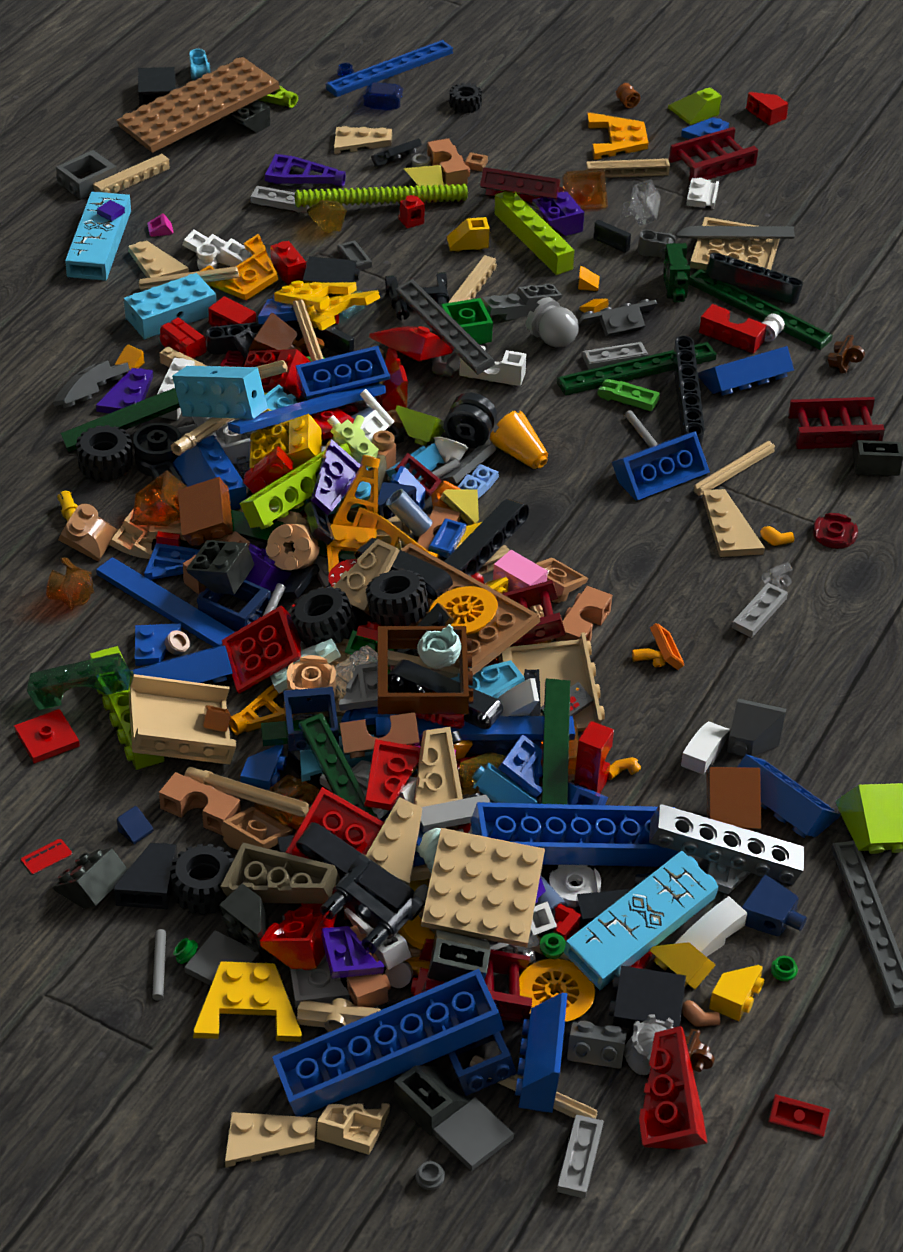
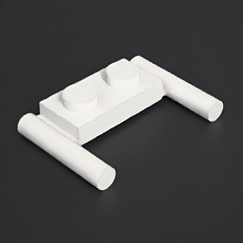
M365 389L360 393V396L373 409V412L364 419L360 429L365 432V436L372 442V437L376 432L386 430L395 421ZM334 415L327 420L332 427L339 423Z

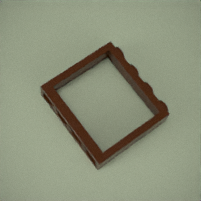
M378 626V714H407L414 712L415 714H468V706L473 704V689L468 687L473 686V671H468V668H472V653H467V651H471L472 642L471 638H467L466 626H452L453 631L459 636L461 642L459 655L460 693H388V649H417V645L425 632L442 631L447 626Z

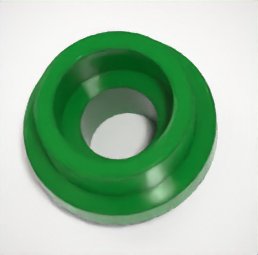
M546 934L540 940V950L545 957L557 959L564 953L566 941L559 934Z
M188 938L181 940L173 951L176 961L180 964L188 963L198 951V943Z
M780 956L773 961L771 973L776 979L791 981L797 976L798 967L791 957Z

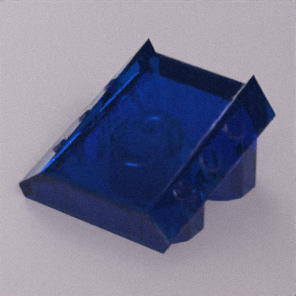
M373 82L367 86L363 95L364 105L371 109H398L401 105L403 88L399 84Z

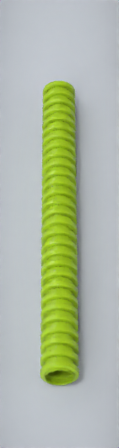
M445 184L444 186L438 185V187L436 185L432 187L430 185L426 187L424 185H421V187L416 185L415 187L409 186V188L407 186H403V188L401 186L397 188L394 186L389 188L387 186L385 189L383 187H379V189L377 187L373 189L371 187L367 189L362 187V189L356 188L355 190L353 188H350V190L344 188V190L333 188L332 191L326 189V191L320 189V191L309 189L308 191L302 190V192L296 190L294 199L297 208L300 206L306 207V205L312 207V205L324 207V205L330 206V204L336 206V204L342 206V204L353 206L354 203L356 205H360V203L366 205V203L377 205L378 203L384 204V202L386 204H390V202L392 204L396 202L400 204V201L406 200L408 195L418 196L423 203L425 201L430 203L432 200L433 202H437V200L439 202H443V200L445 202L449 200L454 202L461 199L466 201L468 189L466 184L461 186L460 184H456V186L454 184L450 186Z

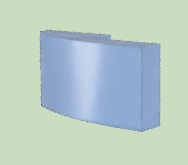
M480 464L471 475L467 474L458 487L460 489H478L479 498L498 479V471Z

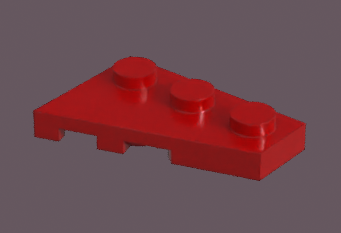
M375 739L364 806L390 811L419 763L421 747Z

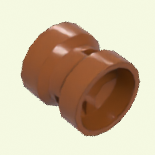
M629 83L620 85L616 91L617 98L627 108H634L640 102V94Z

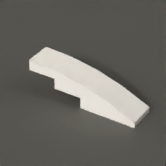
M193 230L183 242V246L196 253L197 247L202 244L214 245L217 249L215 257L217 262L231 267L237 266L252 256L245 249V246L232 238L225 242L214 234L208 238L196 230Z

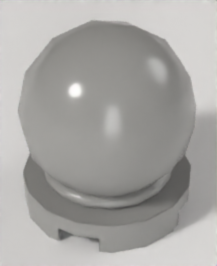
M544 297L537 302L539 306L534 312L530 310L528 314L526 328L534 336L541 337L549 346L555 348L566 347L575 340L578 334V319L572 311L560 307V304L550 297Z

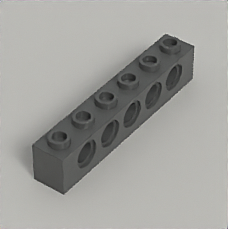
M663 804L658 806L650 819L649 843L679 852L683 851L687 855L723 864L734 869H740L758 876L767 875L773 880L793 885L804 871V846Z

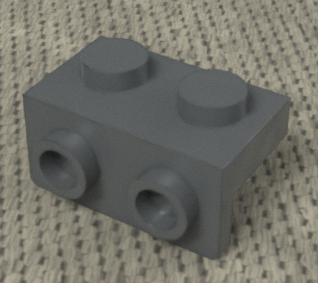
M588 1021L573 1022L567 1060L620 1069L622 1067L627 1030H621L620 1027L614 1025L606 1027L595 1026Z

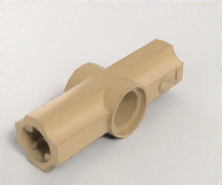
M336 998L332 1003L304 1000L299 1003L297 1021L299 1025L324 1027L328 1032H331L376 1013L381 1009L354 1006L353 1003L342 998Z

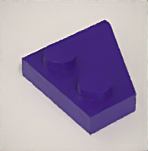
M349 926L322 928L321 938L332 978L383 974V962L381 960L377 962L369 954L368 950L370 948L367 947L365 949L362 946V941L357 938L356 933Z

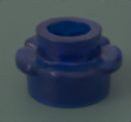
M341 63L338 65L337 74L341 78L354 73L352 64Z

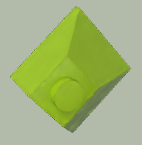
M709 87L669 104L668 108L689 125H693L719 115L721 95Z
M397 405L396 411L408 435L415 439L414 443L427 447L428 443H435L434 437H440L444 432L443 420Z

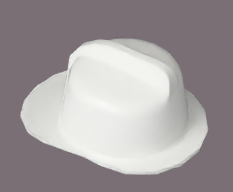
M434 437L435 445L444 460V463H442L444 465L454 459L460 461L466 450H468L466 445L444 437Z

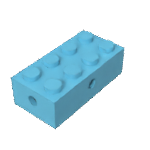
M197 273L190 274L125 297V318L144 339L160 334L162 325L168 322L171 323L172 320L178 317L187 324L209 317L208 308L217 302L216 293Z
M186 366L172 376L182 416L254 419L268 409L258 367Z

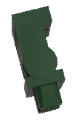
M686 243L666 244L663 278L667 291L666 296L667 298H672L673 302H685V298H687L691 269L690 265H687Z

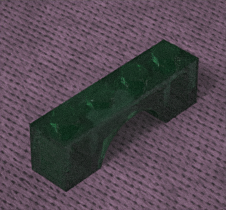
M120 653L106 655L30 673L27 692L37 708L42 710L61 705L63 694L74 687H92L106 695L129 690L131 671Z

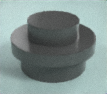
M427 1161L416 1171V1181L423 1189L434 1190L439 1188L444 1182V1171L436 1162Z

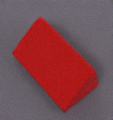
M775 1094L768 1122L824 1137L830 1109Z

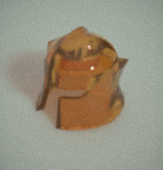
M64 557L61 558V562L66 566V574L63 575L57 571H51L46 595L50 600L63 601L73 610L74 606L86 604L91 594L95 593L92 572L76 567L68 558Z

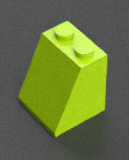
M903 783L858 785L836 800V805L858 851H869L870 854L881 853L884 850H891L892 853L903 852Z

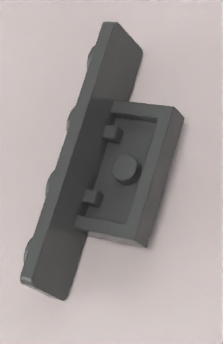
M644 299L633 305L625 303L619 306V308L612 309V307H607L595 313L588 311L581 315L578 320V327L601 322L606 337L640 330L645 327L641 313L652 311L657 305V301Z

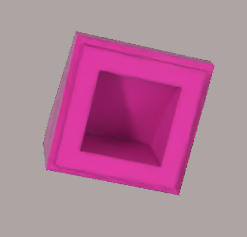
M164 213L147 223L151 237L174 233L172 223Z

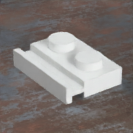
M692 178L686 206L701 208L711 206V209H714L719 181L710 183L711 180Z

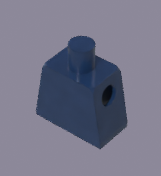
M767 875L763 876L742 906L747 912L745 926L776 937L781 936L787 925L801 931L807 917L796 912L798 896Z

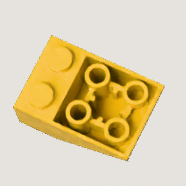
M306 414L252 433L250 440V469L254 468V465L279 446L292 459V470L321 453L322 429L310 414Z

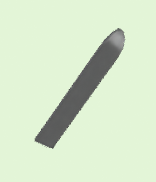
M690 226L681 229L677 233V238L749 240L794 239L795 237L794 226Z

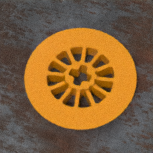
M466 586L452 589L439 596L431 605L429 612L437 603H440L454 618L451 626H466L467 635H470L484 628L492 620L497 612L498 603L490 591L480 587Z
M545 959L528 966L519 977L520 996L532 998V1007L558 995L559 993H555L556 991L568 993L565 1022L582 1016L589 1010L594 1001V984L573 962L567 960Z

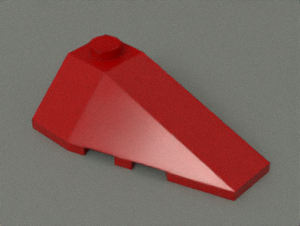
M388 347L385 364L390 374V379L380 381L379 383L385 385L386 393L375 396L376 401L386 412L396 410L397 405L407 408L408 380L404 366L401 365V360L398 358L396 350Z
M301 904L302 906L297 910H289L285 913V920L280 924L273 923L261 938L260 945L291 969L312 970L318 967L325 955L321 938L322 928L333 927L337 914L333 919L329 920L326 918L330 913L329 911L324 916L320 913L319 907L322 904Z
M680 1026L655 1032L649 1061L651 1066L648 1083H645L644 1093L646 1094L644 1106L640 1110L639 1116L642 1144L644 1147L684 1149L706 1144L704 1118L684 1030Z

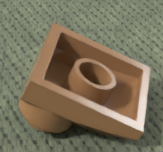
M80 504L68 520L58 540L99 562L118 529L100 518L97 510L92 505Z
M554 558L535 563L548 571L547 581H553L558 599L552 601L554 603L566 601L569 592L579 588L588 581L587 577Z
M250 807L224 820L221 826V832L224 836L223 840L229 847L237 850L240 849L242 843L270 849L278 844V838L289 836L293 830L254 807Z

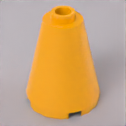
M512 411L496 424L499 428L496 432L492 430L490 434V441L494 446L532 469L542 468L547 463L548 452L522 411H519V413Z

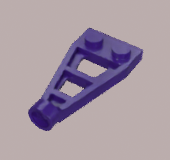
M275 154L265 173V181L275 184L332 183L335 186L343 187L346 180L345 171H339L338 169L298 157ZM292 167L305 169L301 175L289 174ZM315 171L322 173V175H310V173Z

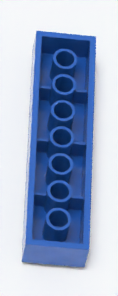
M477 802L470 820L472 834L544 848L542 864L661 867L679 853V851L649 843L650 819L658 807Z
M477 969L272 1056L289 1103L295 1115L301 1117L404 1073L415 1065L420 1066L504 1030V1027L480 970Z

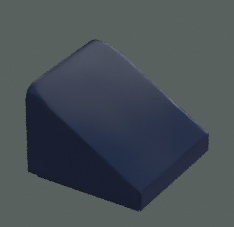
M137 806L132 807L117 818L118 831L133 844H136L154 831Z

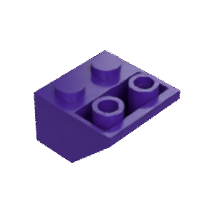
M567 191L558 193L557 200L543 197L532 200V204L545 220L563 235L567 236L583 232L584 211Z
M249 544L248 548L254 562V567L245 580L273 592L278 583L284 584L293 572L277 567L275 561L267 555L265 548L260 549L253 544Z

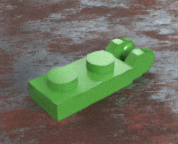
M610 379L604 380L603 386L597 392L602 399L604 398L608 401L612 399L649 411L654 409L660 396L659 392Z

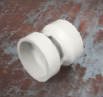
M212 244L198 246L196 250L198 269L202 270L208 265L216 269V247Z
M777 314L768 315L764 322H762L767 325L765 341H773L784 328V321Z

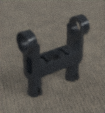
M438 272L436 274L437 287L422 288L439 306L449 302L446 272ZM385 276L386 294H389L391 305L396 309L397 318L402 320L401 315H403L404 320L408 319V309L412 308L397 294V278Z
M362 853L353 862L348 873L333 888L332 896L319 907V910L323 916L329 911L330 913L326 918L331 920L343 906L347 907L373 928L370 934L362 940V946L367 949L371 944L372 946L368 952L375 953L386 939L393 938L409 920L413 921L425 906V902L416 896L414 899L410 898L396 914L390 911L357 885L371 862Z

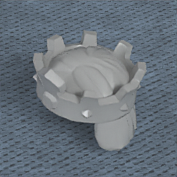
M655 1014L648 1015L647 1020L642 1023L639 1021L635 1022L633 1035L627 1041L624 1048L626 1061L634 1072L639 1075H648L650 1073L651 1066L649 1061L655 1032L673 1028V1020L670 1018L666 1022L656 1020Z

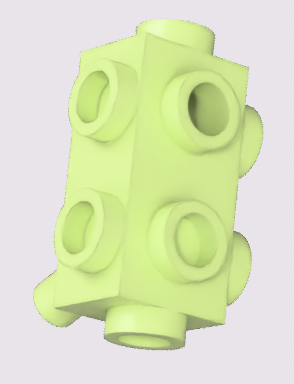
M356 415L353 424L348 419L342 424L339 422L332 428L331 433L333 434V440L337 444H348L353 458L361 465L363 455L377 457L379 449L365 436V432L360 429L365 418L361 415Z

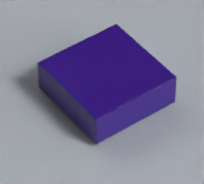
M112 200L97 208V214L111 222L125 213V207Z

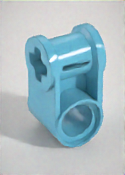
M191 50L189 52L192 80H195L196 78H201L204 74L210 73V66L204 50Z

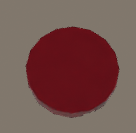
M828 513L825 514V517H818L814 522L813 536L824 546L837 549L846 548L857 539L858 526L856 523L854 525L851 522V518L846 515Z

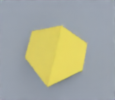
M441 165L403 168L419 187L421 185L425 187L427 185L431 187L433 185L437 187L438 185L443 186Z
M446 489L440 499L452 510L461 512L460 518L468 525L478 523V489Z

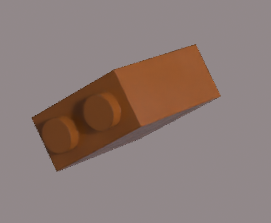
M220 477L178 490L181 532L184 539L191 546L201 545L207 540L220 539L233 533L229 488Z
M709 767L706 770L707 818L753 832L761 829L760 768Z

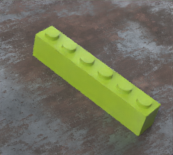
M504 191L495 195L494 214L556 275L573 270L575 250L516 193Z

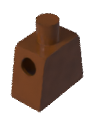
M272 312L249 348V351L297 349L301 353L303 350L293 344L298 335L297 332Z

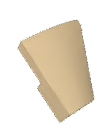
M134 508L124 520L121 528L113 536L109 545L129 555L150 559L153 552V538L149 537L152 518Z
M381 1103V1109H364L363 1104H353L350 1106L328 1104L317 1121L316 1139L369 1155L385 1124L390 1111V1104Z

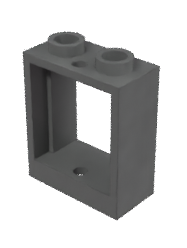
M92 150L56 166V180L60 186H63L81 200L90 196L91 191L94 192V183L117 174V167ZM89 170L94 172L93 174L83 179H79L76 177Z

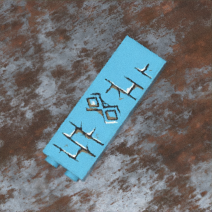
M91 191L65 260L67 277L107 281L131 213L130 195ZM109 200L125 207V213L112 222L97 214V208Z
M680 851L566 941L564 954L601 990L614 980L615 974L620 975L621 966L630 967L648 953L653 946L658 945L713 901L719 886L711 875L706 874L698 866L693 857L687 856L683 851Z

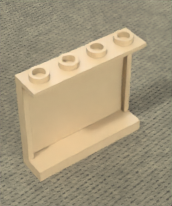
M585 632L581 633L579 640L508 647L498 655L499 663L511 660L523 676L525 669H539L541 707L544 705L546 678L571 680L570 687L579 682L593 698V703L573 716L575 732L585 731L591 721L601 724L602 720H605L604 707L600 706L598 698H600V687L594 681L596 667L595 663L590 661L589 656L592 653L591 643L586 641Z
M134 674L128 692L132 752L231 764L236 749V740L230 739L229 725L226 732L203 727L205 706L209 705L227 709L226 699L230 690L229 687Z

